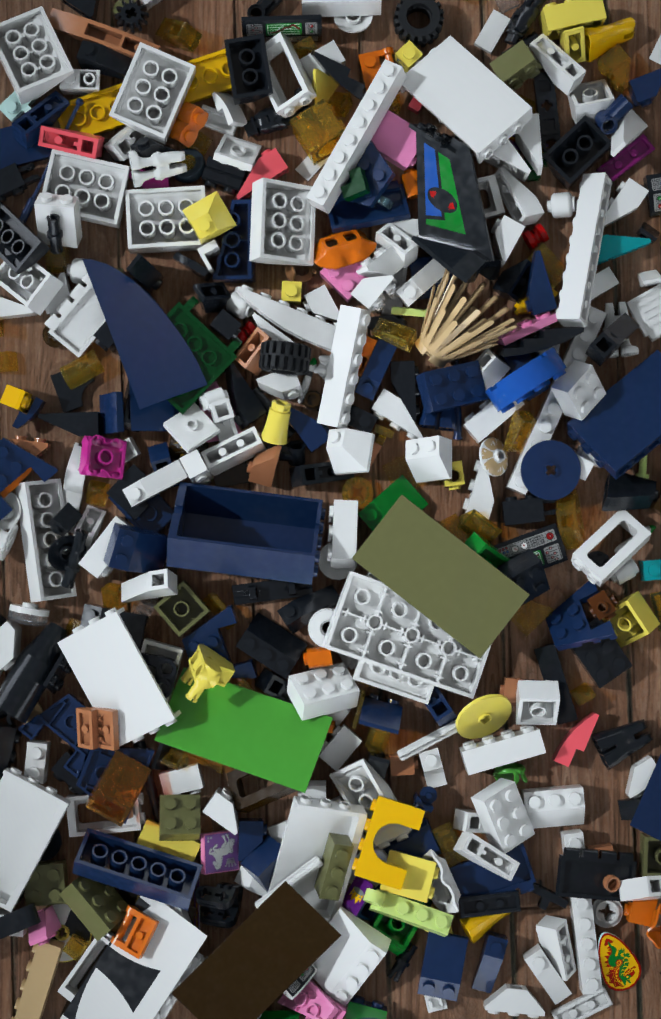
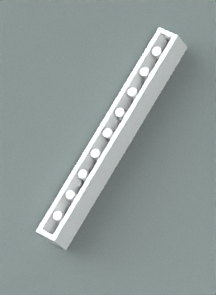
M590 306L587 326L584 327V332L571 339L562 359L567 368L574 360L585 363L588 357L585 353L589 345L596 339L607 314L606 312ZM551 388L548 390L505 487L521 495H526L528 491L520 473L521 462L525 453L533 445L551 440L563 413Z

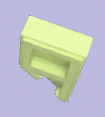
M392 307L391 309L392 315L425 317L426 309Z

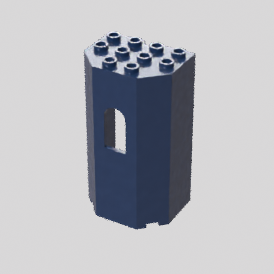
M180 482L174 514L172 515L167 537L166 566L312 585L313 577H317L319 567L315 563H319L320 550H317V548H321L322 536H319V534H323L324 522H320V520L325 519L326 508H322L323 500Z

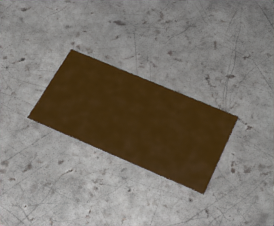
M285 881L171 994L197 1019H257L341 934Z

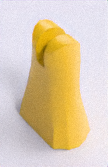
M629 17L607 25L584 27L586 62L590 63L611 48L634 38L635 20Z
M510 913L460 919L461 927L474 944L493 925Z

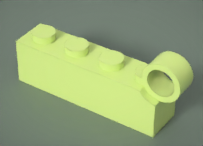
M367 888L363 901L370 904V911L443 937L448 935L454 917L451 914L379 889Z

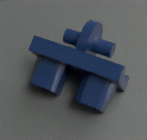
M425 786L421 789L420 796L419 793L415 792L412 806L424 809L425 813L426 811L431 813L434 809L432 803L437 798L436 790L431 786Z

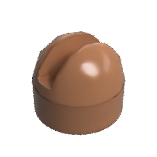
M610 874L604 877L603 886L606 890L616 892L620 888L621 882L615 875Z

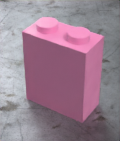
M388 110L371 141H373L384 159L405 171L413 168L417 163L416 132L408 127L409 122Z

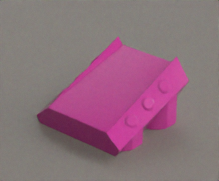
M85 435L81 442L82 448L78 469L80 475L122 480L127 441L117 438H104L101 435Z

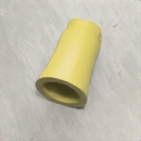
M280 399L272 400L268 417L260 436L261 440L274 445L287 444L291 415L290 403Z

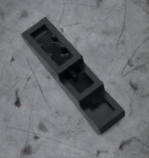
M316 51L311 52V56L339 86L357 99H363L365 94L362 91L365 85L348 77L350 68Z

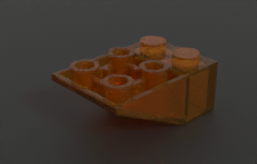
M116 750L86 800V808L121 827L133 808L152 769Z

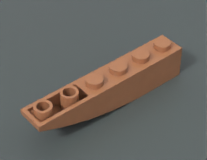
M52 8L48 18L56 32L79 41L85 40L104 45L133 59L140 42L162 51L161 47L157 44L69 12Z

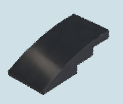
M584 327L540 329L537 331V337L518 339V346L498 347V355L508 357L545 350L584 332Z

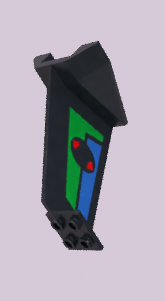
M410 123L408 127L416 132L419 235L413 236L412 240L450 273L465 283L474 282L478 274H481L488 280H497L500 274L501 259L493 255L471 148L455 137L452 138L448 134L439 133L437 131L438 128L430 123Z

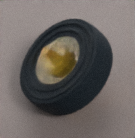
M192 148L180 150L185 151L186 159L171 164L185 163L187 165V172L173 177L182 183H191L198 180L206 166L203 155L198 150Z

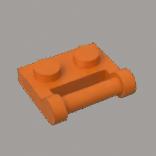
M386 47L382 50L358 55L366 92L381 67L379 58L385 57L386 60L394 63L392 56L394 54L393 47Z
M128 904L126 908L127 913L116 935L112 936L110 942L137 959H141L159 921L140 911L137 907ZM135 916L137 919L126 941H124L123 937Z

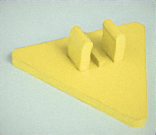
M313 69L312 86L317 95L314 98L315 112L320 113L339 85L319 69Z

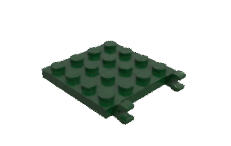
M194 296L184 306L178 302L166 315L189 346L207 382L206 386L167 399L182 415L235 361L237 356L234 352L243 343L236 337L227 347L190 312L199 304V301Z

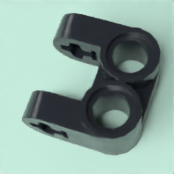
M141 652L147 665L156 667L155 680L157 684L165 683L168 686V692L163 693L165 698H168L174 690L178 671L177 662L172 658ZM164 663L172 665L173 669L170 674L163 672L162 666Z

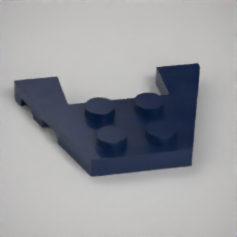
M370 141L355 168L361 167L364 169L371 193L349 202L373 208L396 175L373 141ZM349 178L346 185L352 183L351 178ZM341 192L338 199L345 200Z
M5 437L0 440V492L30 467L44 482L58 471L57 467L50 465ZM0 495L1 520L8 513H10L13 510V508Z
M588 581L545 618L558 651L583 646V643L593 641L595 644L601 642L602 639L610 638V640L618 638L610 620L592 629L583 604L588 602L587 599L600 592L597 584H592Z
M232 604L182 639L188 658L193 656L199 644H204L232 663L220 628L238 622ZM252 659L233 664L235 672L231 678H257L258 673Z
M68 694L48 707L47 710L32 718L31 721L20 726L18 730L31 741H34L45 725L75 749V752L63 767L73 776L79 778L90 749L78 747L76 708L87 706L72 694Z
M119 747L115 751L102 748L90 750L76 785L104 806L107 811L115 815L122 823L126 824L132 805L113 799L128 761L148 768L155 750Z

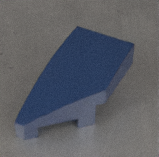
M36 397L28 413L25 414L20 411L12 426L19 429L34 420L46 402Z

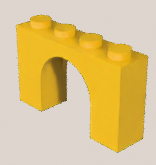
M378 795L377 799L373 798L370 810L373 811L371 819H366L364 830L367 833L365 839L361 838L358 845V850H361L359 858H354L351 869L355 870V876L401 890L407 869L380 859L375 853L373 840L377 831L387 824L395 823L420 830L425 810Z

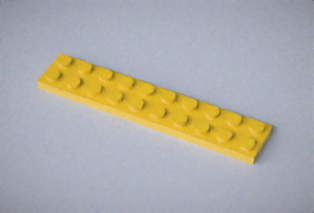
M226 49L187 61L196 66V74L183 103L186 101L194 103L212 97L213 92L224 93L232 90ZM122 83L79 97L83 99L84 103L79 107L69 130L99 135L126 126L109 116ZM78 98L70 100V105L58 118L61 129H65Z

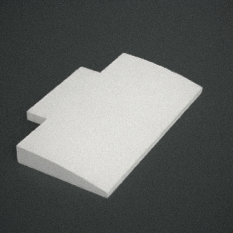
M350 571L321 647L358 659L352 679L428 705L434 686L473 699L491 645L483 656L478 658L384 583Z

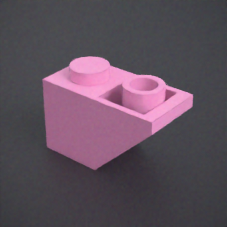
M52 905L37 911L41 922L28 928L30 946L37 943L39 946L46 944L50 941V938L57 935L56 931L62 927Z

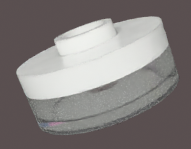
M23 602L22 605L11 603L7 619L23 625L47 626L50 610L38 608L39 604Z

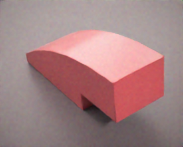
M591 712L575 724L564 736L551 759L569 767L576 749L584 752L599 714Z

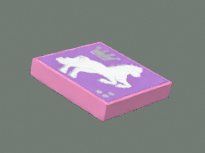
M228 830L200 834L201 864L203 865L201 874L208 875L239 870L238 832L236 835Z

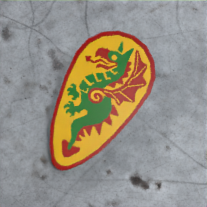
M603 932L598 941L599 964L603 980L610 989L615 991L630 989L640 978V963L634 953L619 937L609 932Z

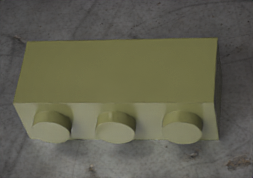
M329 833L322 857L323 866L319 868L314 885L319 899L339 901L354 848L348 835Z

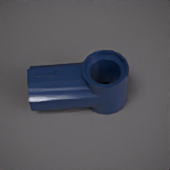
M620 94L606 110H601L595 115V123L604 134H612L616 131L618 122L634 105L624 95Z

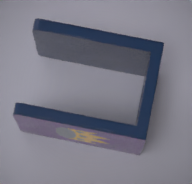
M356 876L344 896L342 905L356 917L373 922L377 913L369 910L370 904L363 901L367 888L380 889V884L375 888V885L367 879Z

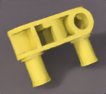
M199 644L193 656L188 660L189 667L180 678L182 682L187 683L189 686L192 685L193 681L195 682L185 695L186 698L190 701L193 699L192 702L197 703L205 689L213 688L216 685L225 687L235 672L233 664L208 646Z

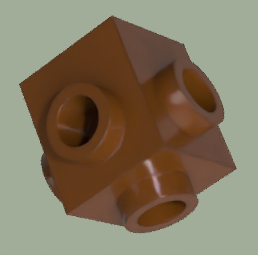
M607 588L587 599L591 606L589 608L594 618L598 617L599 621L603 618L607 621L617 615L615 611L619 609L618 604L620 603L615 594H611Z

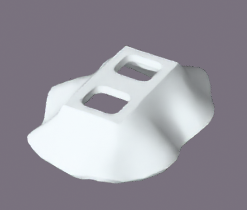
M430 849L422 858L437 862V867L440 868L439 877L434 879L432 887H435L432 901L442 912L448 914L459 912L458 902L461 896L446 860Z

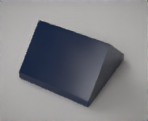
M269 835L240 863L267 893L281 846L279 842Z

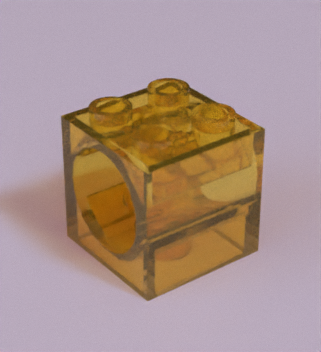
M324 99L290 119L294 136L314 166L331 155L346 128L341 119L337 120L335 116L336 111L331 103L327 104Z

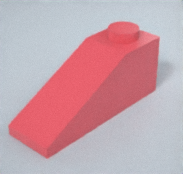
M41 125L38 146L96 159L102 157L105 137Z
M269 148L260 154L261 157L257 160L238 192L237 200H246L252 196L253 182L263 177L277 180L289 172L288 166L276 148L272 150Z

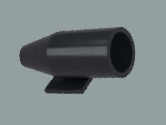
M50 622L21 651L0 686V710L25 724L45 689H48L53 694L61 690L64 685L65 676L72 671L57 643L67 637V630Z

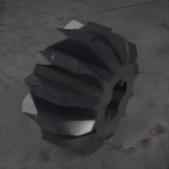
M122 0L123 7H116L119 12L115 14V19L118 20V27L123 26L124 32H127L130 28L132 34L135 33V28L142 31L141 25L147 26L148 22L145 19L149 18V13L145 12L147 10L146 5H141L140 0H137L135 3L133 0H129L128 4ZM135 13L136 17L132 16L129 19L128 15H133Z

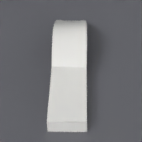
M75 442L65 473L63 498L64 505L69 502L79 511L84 494L83 489L86 475H80L78 471L82 447L79 446L80 443ZM76 524L71 528L69 532L74 533Z

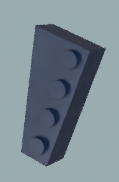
M252 199L232 200L229 213L237 226L226 231L222 238V246L212 279L215 282L256 283V262L249 261Z

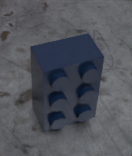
M478 360L423 372L416 376L425 415L479 403L488 399Z

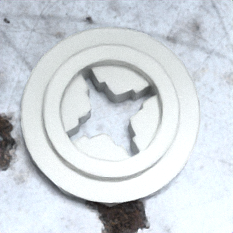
M598 899L593 901L594 922L598 926L611 928L620 922L623 909L619 901ZM608 904L609 910L613 912L608 913L605 919L604 913L599 910L605 909Z

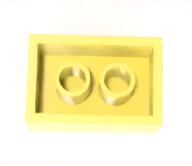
M565 0L561 4H556V2L546 4L541 11L538 21L541 34H545L550 40L559 39V35L565 30L580 26H601L604 24L607 16L603 0Z

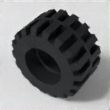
M401 0L400 4L398 3L396 6L393 22L396 35L399 34V39L401 41L405 40V44L410 40L416 47L421 45V48L425 47L426 43L432 44L433 40L439 37L444 21V12L441 9L440 2L436 3L435 0ZM420 11L429 17L430 24L424 28H414L408 23L407 17L413 12Z
M269 340L262 342L259 368L267 372L285 375L308 374L311 348L304 344L288 341Z

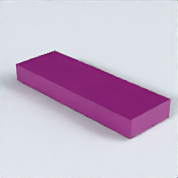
M643 133L615 157H612L596 169V172H606L611 181L614 182L652 153L655 148Z

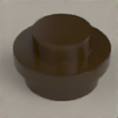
M317 391L307 392L303 399L305 407L312 411L318 410L322 395Z

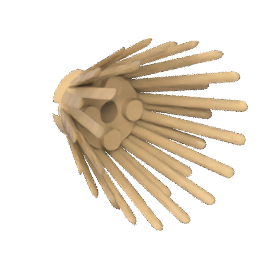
M445 269L435 296V285L433 284L420 336L415 341L419 352L422 355L426 353L430 357L428 361L440 368L445 367L449 362L498 345L494 343L499 340L498 337L517 328L515 325L507 329L505 328V326L516 320L511 318L472 339L493 325L495 320L507 313L509 308L505 307L489 319H481L462 333L498 300V296L494 295L479 310L472 306L467 311L486 285L481 283L467 300L466 297L461 296L468 283L463 282L447 307L456 289L454 283L457 279L455 275L452 276L444 293L450 274L447 269Z

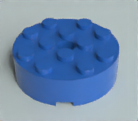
M552 347L497 382L494 387H490L485 393L496 410L505 413L515 406L513 402L516 401L518 404L534 394L532 390L537 392L551 383L549 379L552 377L556 380L566 373L564 369L567 367L555 348Z

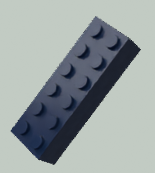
M87 828L74 860L72 874L188 911L203 865Z

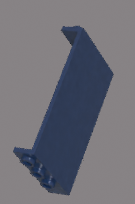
M656 350L608 389L606 395L582 421L573 418L567 423L569 437L574 441L577 440L581 444L582 450L586 454L590 453L594 457L595 463L600 468L604 467L616 480L661 443V352L659 350Z

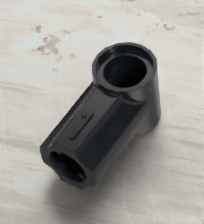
M259 0L248 8L247 17H252L254 13H259L261 16H270L283 0Z
M294 440L286 445H280L282 446L279 457L280 461H288L291 466H300L306 463V446L303 441ZM267 443L266 450L277 445Z

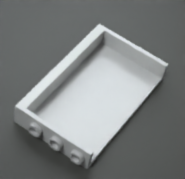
M451 35L440 45L432 48L429 54L422 60H418L408 72H405L407 78L400 88L401 93L407 90L476 153V159L479 164L489 159L497 148L504 146L511 136L518 134L523 126L533 118L532 107Z
M114 607L106 611L105 617L100 619L97 616L89 620L88 626L84 627L82 624L72 630L73 634L57 642L92 707L118 710L119 747L130 741H133V743L140 741L144 738L143 735L148 732L150 735L160 730V726L164 724L166 727L177 722L176 718L181 714L180 710L173 713L122 620L120 613L125 611L124 607L118 610Z
M15 767L4 769L0 780V907L9 912H12L17 905L71 803L70 800L57 794L58 791L55 788L40 785L38 779L31 776L27 778L21 775L22 771Z
M302 795L301 797L294 796L268 892L313 857L318 856L322 860L329 833L348 835L354 848L339 901L319 899L314 887L319 869L293 888L327 922H330L342 906L352 872L351 868L368 815L363 805L351 804L347 801L335 802L327 798L314 799L307 795Z

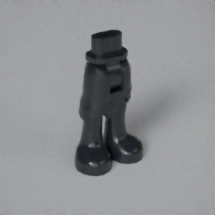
M525 0L513 13L506 31L508 35L504 42L509 45H516L518 40L525 36L537 16L540 15L539 9L546 0Z
M301 87L294 91V96L302 91ZM306 105L301 107L302 109L294 115L283 118L276 113L274 107L270 106L257 112L254 115V119L250 117L251 120L247 121L244 128L249 138L256 134L259 137L260 135L283 131V129H288L287 126L300 122L311 124L314 120L310 109Z

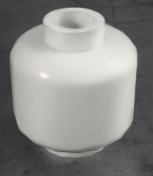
M570 192L553 193L551 200L547 201L548 213L551 212L555 219L571 217L573 212H576V198Z
M75 258L71 264L67 265V276H70L71 281L75 284L87 285L81 280L87 273L82 260L84 258Z
M235 291L230 293L231 298L226 304L227 312L239 319L250 317L254 309Z

